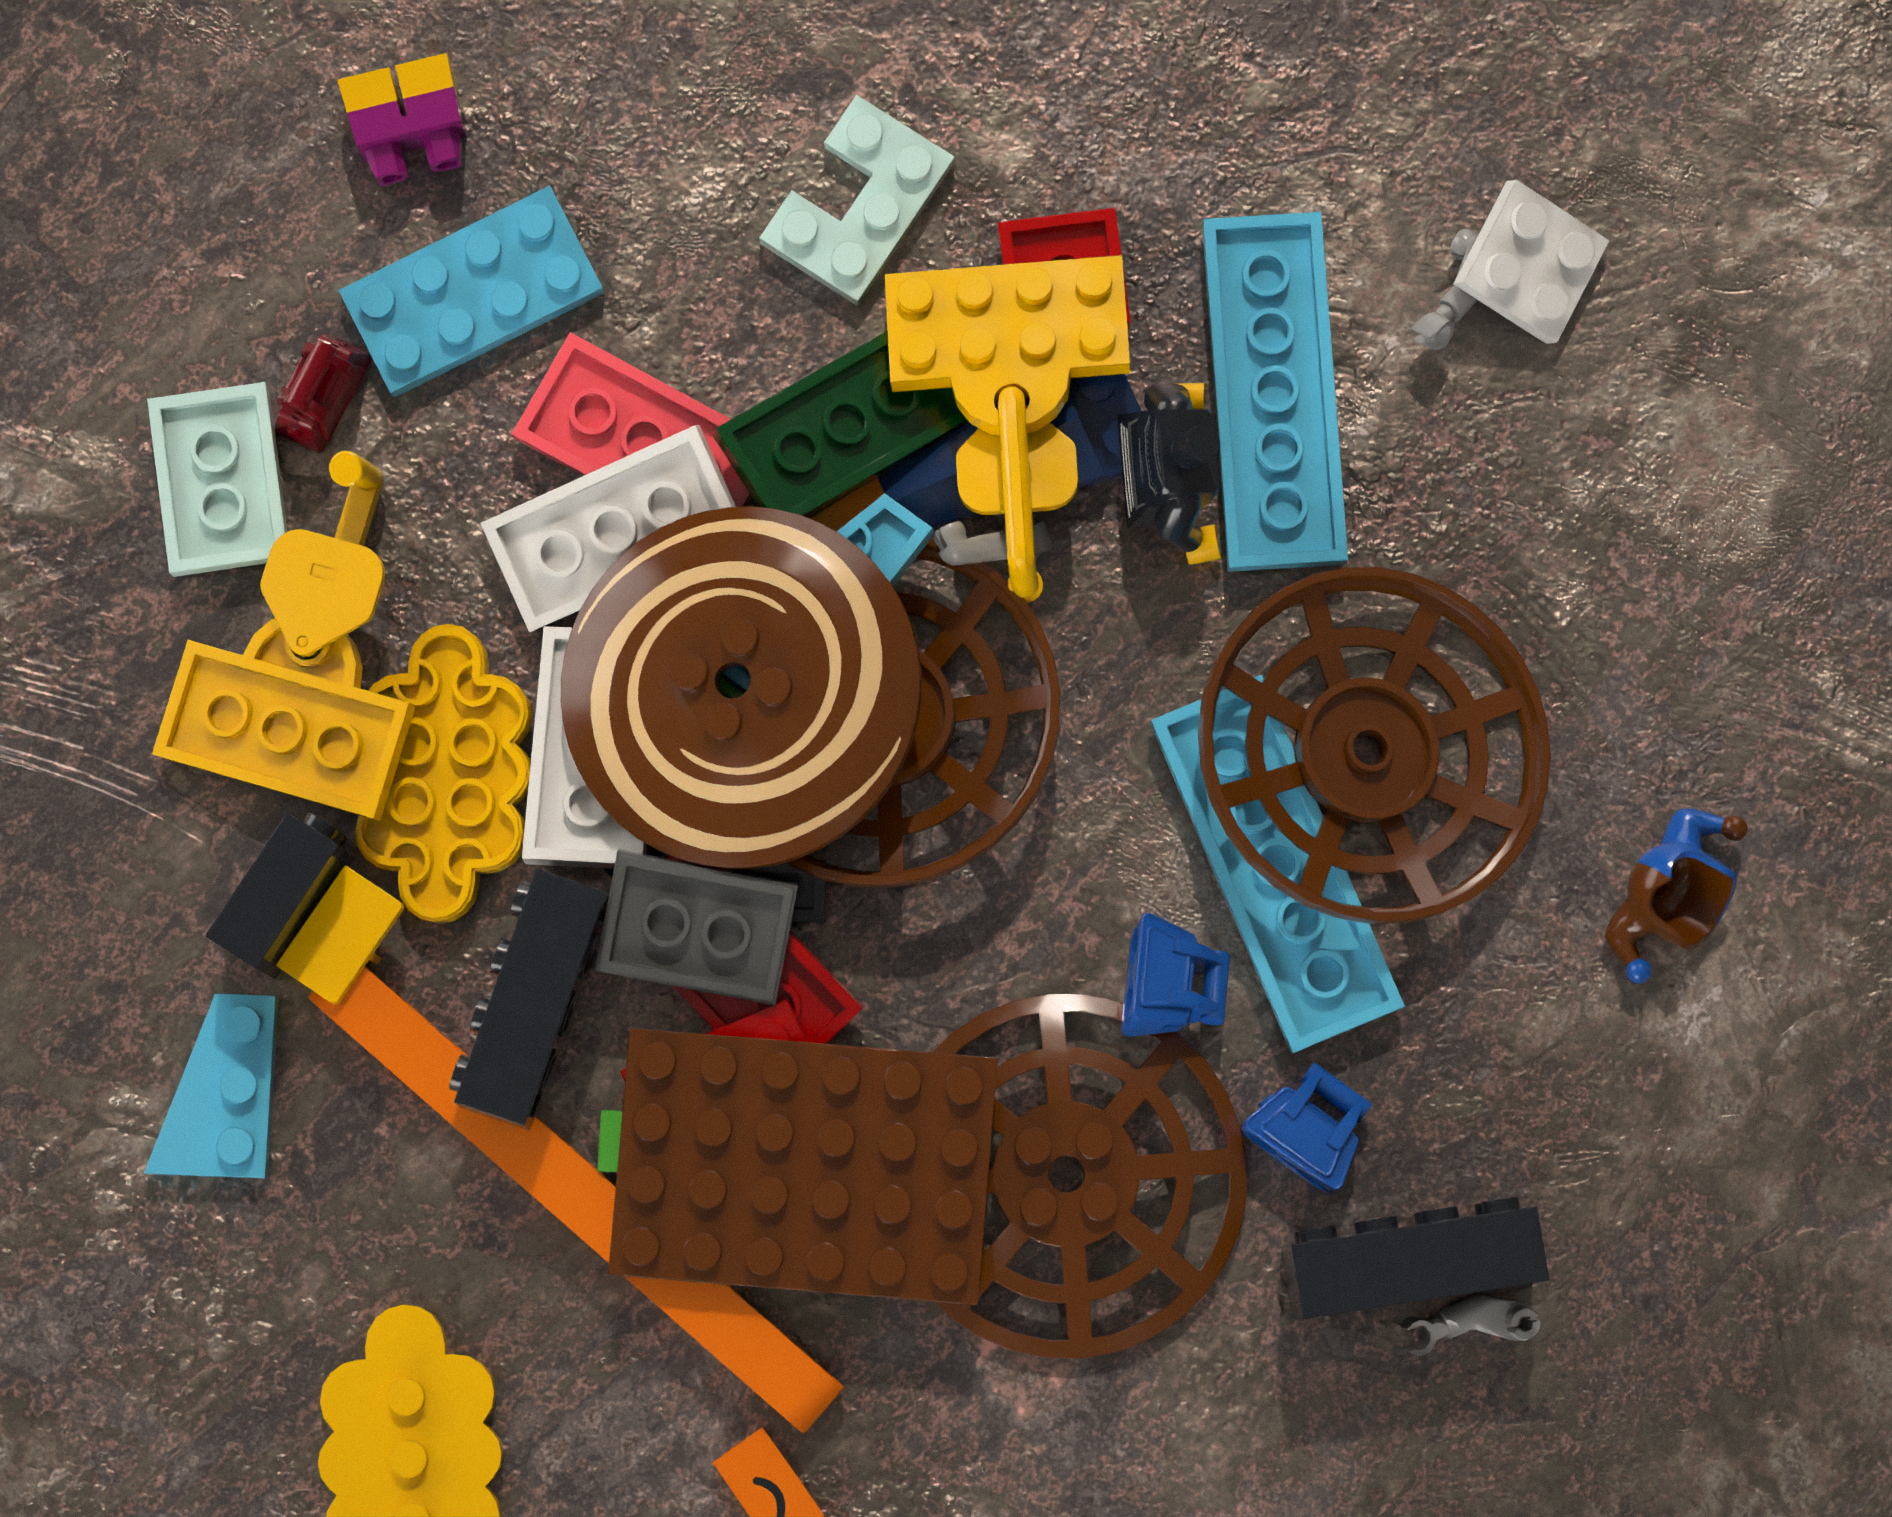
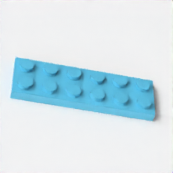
M1321 212L1203 219L1202 233L1217 435L1220 441L1219 464L1227 572L1346 565L1348 562L1322 214Z
M1262 674L1259 675V676L1254 677L1255 679H1257L1258 681H1260V682L1262 683V681H1263V676H1262ZM1227 689L1221 691L1217 702L1213 732L1215 765L1221 785L1250 777L1246 760L1245 735L1251 705ZM1201 699L1152 719L1150 725L1291 1055L1405 1007L1370 924L1335 918L1297 902L1273 887L1248 864L1226 835L1210 803L1200 768L1198 724ZM1267 715L1263 735V751L1266 770L1270 771L1295 763L1296 761L1294 748L1284 725ZM1305 785L1276 794L1279 802L1290 817L1309 835L1315 838L1323 815L1317 801L1311 796ZM1256 800L1230 808L1238 826L1258 853L1282 875L1299 884L1308 854L1297 848L1278 830L1264 811L1260 801ZM1331 866L1321 896L1336 902L1361 906L1347 871Z

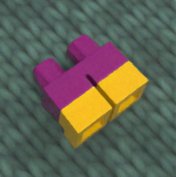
M447 53L395 65L406 116H403L397 84L389 67L337 80L356 146L364 162L368 161L380 186L402 182L409 178L403 153L424 147L432 172H443L462 166V143L460 138L467 137L461 115L455 75Z

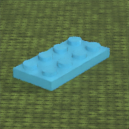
M550 185L338 290L393 398L604 294L603 287Z

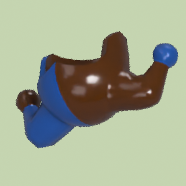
M1692 808L1680 809L1670 818L1660 845L1648 850L1637 860L1629 875L1627 885L1628 896L1610 919L1605 932L1607 944L1627 967L1626 975L1632 983H1644L1651 976V965L1647 960L1640 958L1636 942L1640 937L1655 933L1661 938L1690 951L1698 947L1718 925L1733 897L1737 878L1735 872L1702 850V837L1712 834H1723L1731 841L1742 840L1748 831V826L1744 819L1738 816L1722 818Z

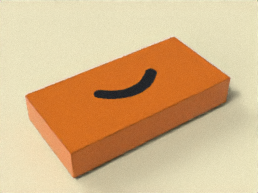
M764 1426L712 1462L750 1517H826Z

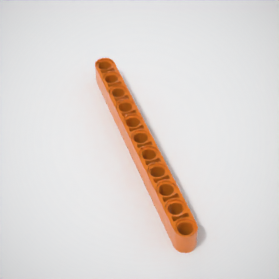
M366 965L339 1004L330 1003L314 991L308 996L334 1022L609 1263L616 1185L600 1171H597V1168L536 1115L529 1131L456 1105L454 1100L457 1092L449 1089L450 1080L459 1056L461 1054L468 1055ZM624 1276L801 1433L805 1434L845 1388L730 1285Z

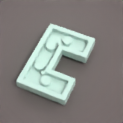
M856 94L824 141V146L826 150L869 176L870 179L841 221L791 190L759 237L762 246L856 306H859L955 164V157Z

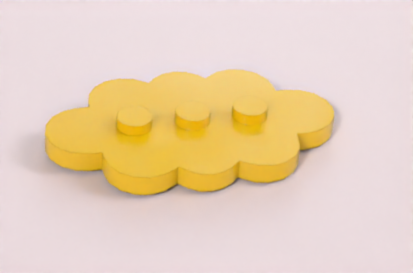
M444 624L433 626L419 636L411 649L408 673L385 676L374 683L369 689L370 692L409 702L416 707L381 821L359 815L355 828L357 846L364 858L380 869L398 872L400 898L406 908L418 918L437 924L456 921L470 910L477 898L480 874L503 871L513 865L522 854L525 820L516 806L528 794L531 760L519 745L528 734L533 717L531 702L522 688L506 677L489 674L488 653L481 640L462 626Z
M399 1305L388 1308L375 1318L367 1331L365 1344L366 1359L343 1363L329 1374L322 1386L320 1405L323 1418L334 1432L326 1440L319 1452L318 1468L321 1479L337 1495L328 1508L326 1517H502L499 1500L488 1487L502 1467L504 1455L500 1438L485 1423L495 1405L496 1387L493 1376L486 1366L475 1358L467 1355L447 1353V1340L444 1328L431 1312L422 1307L412 1305Z

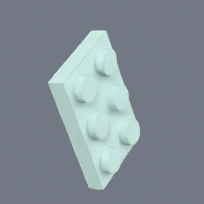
M266 382L147 399L169 573L173 577L266 564L274 542L281 535L288 532L269 386Z

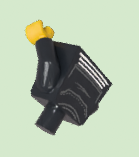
M1160 382L1153 384L1145 392L1144 405L1148 409L1147 411L1117 416L1127 528L1156 527L1158 534L1179 550L1186 552L1189 565L1222 559L1217 542L1218 533L1216 525L1198 527L1195 524L1200 511L1217 496L1219 490L1216 455L1220 448V441L1214 431L1213 415L1204 406L1206 384Z

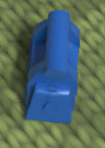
M1152 913L1143 914L1130 936L1121 1025L1122 1033L1125 1036L1133 1037L1176 1032L1188 1023L1223 1024L1230 954L1224 951L1212 950L1205 945L1197 943V938L1194 934ZM1194 974H1205L1203 996L1192 992Z
M1313 1062L1300 1080L1302 1084L1296 1091L1285 1086L1283 1089L1280 1088L1279 1092L1276 1091L1275 1095H1269L1258 1104L1260 1108L1249 1116L1240 1127L1243 1136L1323 1194L1329 1196L1338 1192L1344 1184L1349 1167L1354 1162L1356 1148L1359 1145V1139L1352 1130L1356 1123H1359L1367 1113L1372 1103ZM1313 1091L1345 1113L1339 1122L1308 1101Z

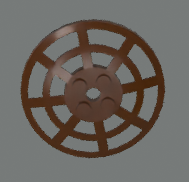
M933 538L930 539L916 559L935 562L957 571L977 583V585L956 613L946 606L927 598L897 592L907 614L932 621L943 627V630L924 653L919 651L922 669V699L919 720L906 760L892 786L878 803V820L863 819L846 833L866 838H879L880 871H859L830 865L809 855L785 862L791 867L825 881L854 887L893 888L930 881L964 867L992 849L1019 823L1038 796L1053 763L1060 732L1061 691L1055 659L1041 623L1025 599L1010 591L1008 581L997 570L985 562L951 566L943 562L938 555L940 549L935 544ZM996 599L1010 612L1026 636L1038 665L1041 685L1006 691L1005 680L995 655L984 638L975 630V627ZM962 644L969 649L979 664L987 683L988 694L953 697L950 686L941 670ZM1043 710V730L1036 760L1023 789L1011 804L986 784L1003 752L1008 730V715ZM990 718L986 746L976 767L970 772L946 752L952 741L955 725L957 722ZM931 771L955 790L951 796L931 809L903 818L901 785L917 780ZM969 802L995 822L981 837L956 853L923 866L905 869V835L916 834L941 824L961 811Z
M1345 567L1310 575L1280 589L1252 610L1228 637L1211 667L1201 698L1198 724L1200 768L1210 803L1226 835L1247 863L1273 887L1302 905L1332 917L1368 924L1408 923L1440 915L1473 899L1498 880L1521 854L1538 823L1548 790L1551 759L1548 723L1538 688L1522 656L1501 628L1470 601L1446 586L1416 574L1382 567ZM1340 591H1375L1401 596L1417 602L1419 605L1404 635L1372 627H1345L1334 630L1325 595ZM1302 602L1311 638L1301 642L1283 655L1266 674L1262 683L1233 664L1240 650L1263 625L1285 609ZM1441 615L1457 624L1481 646L1499 670L1507 686L1506 689L1474 701L1469 689L1454 669L1435 652L1425 647ZM1369 647L1386 650L1393 653L1394 656L1383 679L1372 677L1349 679L1340 648ZM1316 656L1327 690L1305 709L1277 691L1296 668ZM1416 665L1439 683L1455 708L1430 717L1424 706L1411 693L1405 690ZM1222 687L1251 705L1245 735L1246 760L1250 777L1221 785L1215 765L1213 732L1216 706ZM1517 711L1521 724L1525 755L1523 786L1517 807L1483 794L1487 782L1489 762L1487 735L1483 723ZM1267 715L1296 731L1294 743L1296 762L1270 771L1266 770L1263 751V735ZM1461 731L1465 733L1468 752L1465 786L1436 774L1440 757L1439 739ZM1356 736H1369L1377 742L1381 752L1377 765L1364 764L1356 757L1353 749ZM1305 785L1311 796L1326 809L1315 838L1309 835L1290 817L1279 802L1276 794ZM1424 796L1455 809L1448 821L1436 834L1424 843L1416 846L1402 813L1417 804ZM1256 800L1260 801L1264 811L1278 830L1297 848L1308 854L1299 884L1282 875L1258 853L1238 826L1230 808ZM1473 817L1507 829L1499 847L1479 870L1457 887L1441 894L1424 862L1433 859L1453 844L1468 827ZM1348 821L1359 823L1378 822L1392 854L1387 856H1363L1338 850ZM1331 866L1362 874H1389L1401 871L1417 903L1401 907L1369 908L1336 902L1321 895Z
M1046 994L1014 1000L972 1019L952 1032L933 1051V1053L956 1054L963 1046L989 1029L1019 1017L1039 1014L1042 1049L1027 1052L1007 1060L997 1067L995 1090L1016 1076L1044 1067L1048 1103L1035 1107L1018 1118L998 1100L994 1099L992 1128L1003 1138L998 1146L993 1168H989L987 1193L996 1194L1000 1208L1010 1223L988 1250L983 1246L979 1298L990 1284L996 1281L1004 1288L1027 1298L1050 1303H1065L1068 1340H1047L1019 1334L984 1319L970 1309L973 1305L935 1302L949 1317L978 1337L1010 1351L1043 1358L1082 1359L1118 1352L1152 1338L1181 1319L1207 1293L1225 1266L1240 1231L1247 1197V1157L1240 1123L1230 1098L1208 1062L1177 1032L1150 1034L1160 1044L1139 1069L1105 1052L1082 1047H1067L1063 1012H1086L1122 1021L1124 1003L1085 994ZM1179 1058L1193 1071L1211 1098L1223 1127L1227 1149L1191 1151L1189 1138L1180 1115L1166 1094L1157 1086ZM1069 1065L1098 1069L1119 1078L1126 1084L1104 1110L1087 1103L1072 1101ZM1144 1100L1152 1106L1162 1121L1170 1139L1173 1153L1137 1156L1132 1140L1122 1126ZM1071 1157L1081 1164L1084 1171V1179L1081 1186L1075 1191L1061 1192L1051 1185L1048 1178V1170L1051 1163L1056 1159ZM1229 1173V1197L1223 1225L1210 1256L1200 1271H1198L1172 1248L1181 1233L1189 1213L1194 1189V1176ZM1175 1177V1191L1171 1209L1163 1228L1157 1235L1130 1212L1137 1196L1139 1180ZM1115 1231L1142 1254L1137 1260L1119 1272L1098 1281L1088 1282L1085 1246L1101 1240L1111 1232ZM1029 1238L1046 1246L1061 1248L1064 1284H1050L1032 1280L1012 1271L1006 1265ZM1155 1267L1183 1289L1169 1305L1145 1321L1114 1334L1093 1338L1090 1301L1102 1299L1127 1289L1148 1275Z

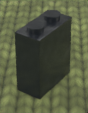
M287 812L205 936L250 966L276 979L282 970L276 964L345 865L350 867L355 860L353 856L342 848L348 838L310 812L307 813L303 821Z

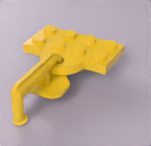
M1122 255L885 274L889 368L892 392L952 387L957 408L971 425L978 428L959 448L956 454L957 483L960 499L974 513L981 515L1005 514L1007 561L1010 574L1008 588L1017 596L1024 598L1027 603L1033 602L1039 598L1043 591V580L1036 569L1032 512L1051 511L1062 508L1074 498L1078 489L1075 444L1050 422L1058 416L1068 400L1071 378L1131 373Z
M341 451L332 457L329 464V472L337 484L350 487L335 537H329L308 530L295 529L284 533L274 542L263 572L260 587L275 618L271 619L253 635L243 655L187 640L152 754L167 760L381 821L416 706L409 702L361 689L363 665L357 645L348 633L372 619L385 580V569L380 557L364 546L383 487L384 477L380 469L366 459L351 451Z

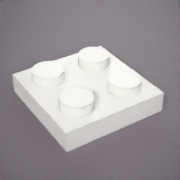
M1507 181L1453 284L1545 344L1557 343L1609 240L1520 181Z

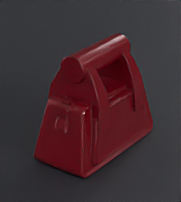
M328 333L320 335L314 344L306 342L301 351L302 357L286 387H282L276 399L279 406L274 427L275 432L317 453H321L325 449L371 362L370 354Z

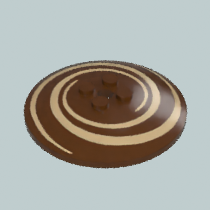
M752 506L727 507L683 517L657 529L624 552L605 571L586 598L570 632L563 659L560 702L563 726L576 767L590 792L619 825L644 843L682 861L714 868L754 869L796 860L822 849L842 837L861 822L879 803L900 772L913 743L922 699V669L914 629L904 604L882 571L859 547L840 533L799 514ZM741 666L746 668L751 677L750 686L746 693L738 698L724 697L719 688L722 674L731 667Z

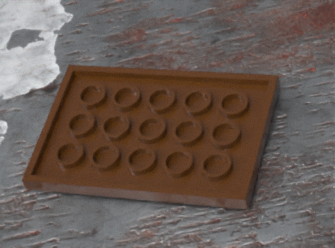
M630 1028L608 1275L978 1305L998 1058Z

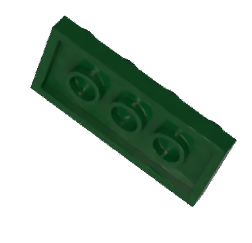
M887 330L715 428L712 436L758 507L787 511L807 518L969 423V421L957 408L952 387L892 392Z

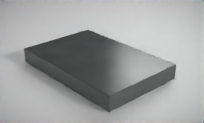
M619 849L616 855L595 971L776 1005L799 884Z

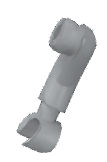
M1471 229L1460 230L1451 243L1450 249L1452 251L1450 254L1456 260L1462 261L1458 274L1478 237L1476 232ZM1454 285L1440 299L1436 312L1426 314L1412 327V331L1420 334L1413 338V340L1432 350L1443 349L1452 337L1454 324H1457L1478 300Z
M957 521L933 532L934 542L940 549L938 555L943 562L951 566L1007 560L1006 531L967 538L964 525ZM1044 521L1033 526L1035 559L1040 554L1048 552L1053 548V542Z
M1476 1293L1439 1310L1438 1316L1428 1321L1412 1316L1404 1319L1401 1328L1410 1330L1422 1326L1425 1332L1422 1343L1415 1347H1405L1404 1350L1416 1356H1423L1434 1348L1438 1339L1445 1336L1451 1339L1472 1329L1513 1341H1526L1538 1333L1540 1320H1536L1537 1312L1524 1302Z

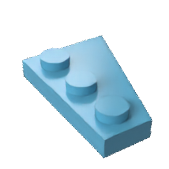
M241 994L214 995L144 1174L269 1179L279 997Z

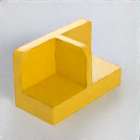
M345 865L276 966L330 1003L339 1004L367 962L370 960L378 965L382 960V957L374 952L403 912L404 905Z

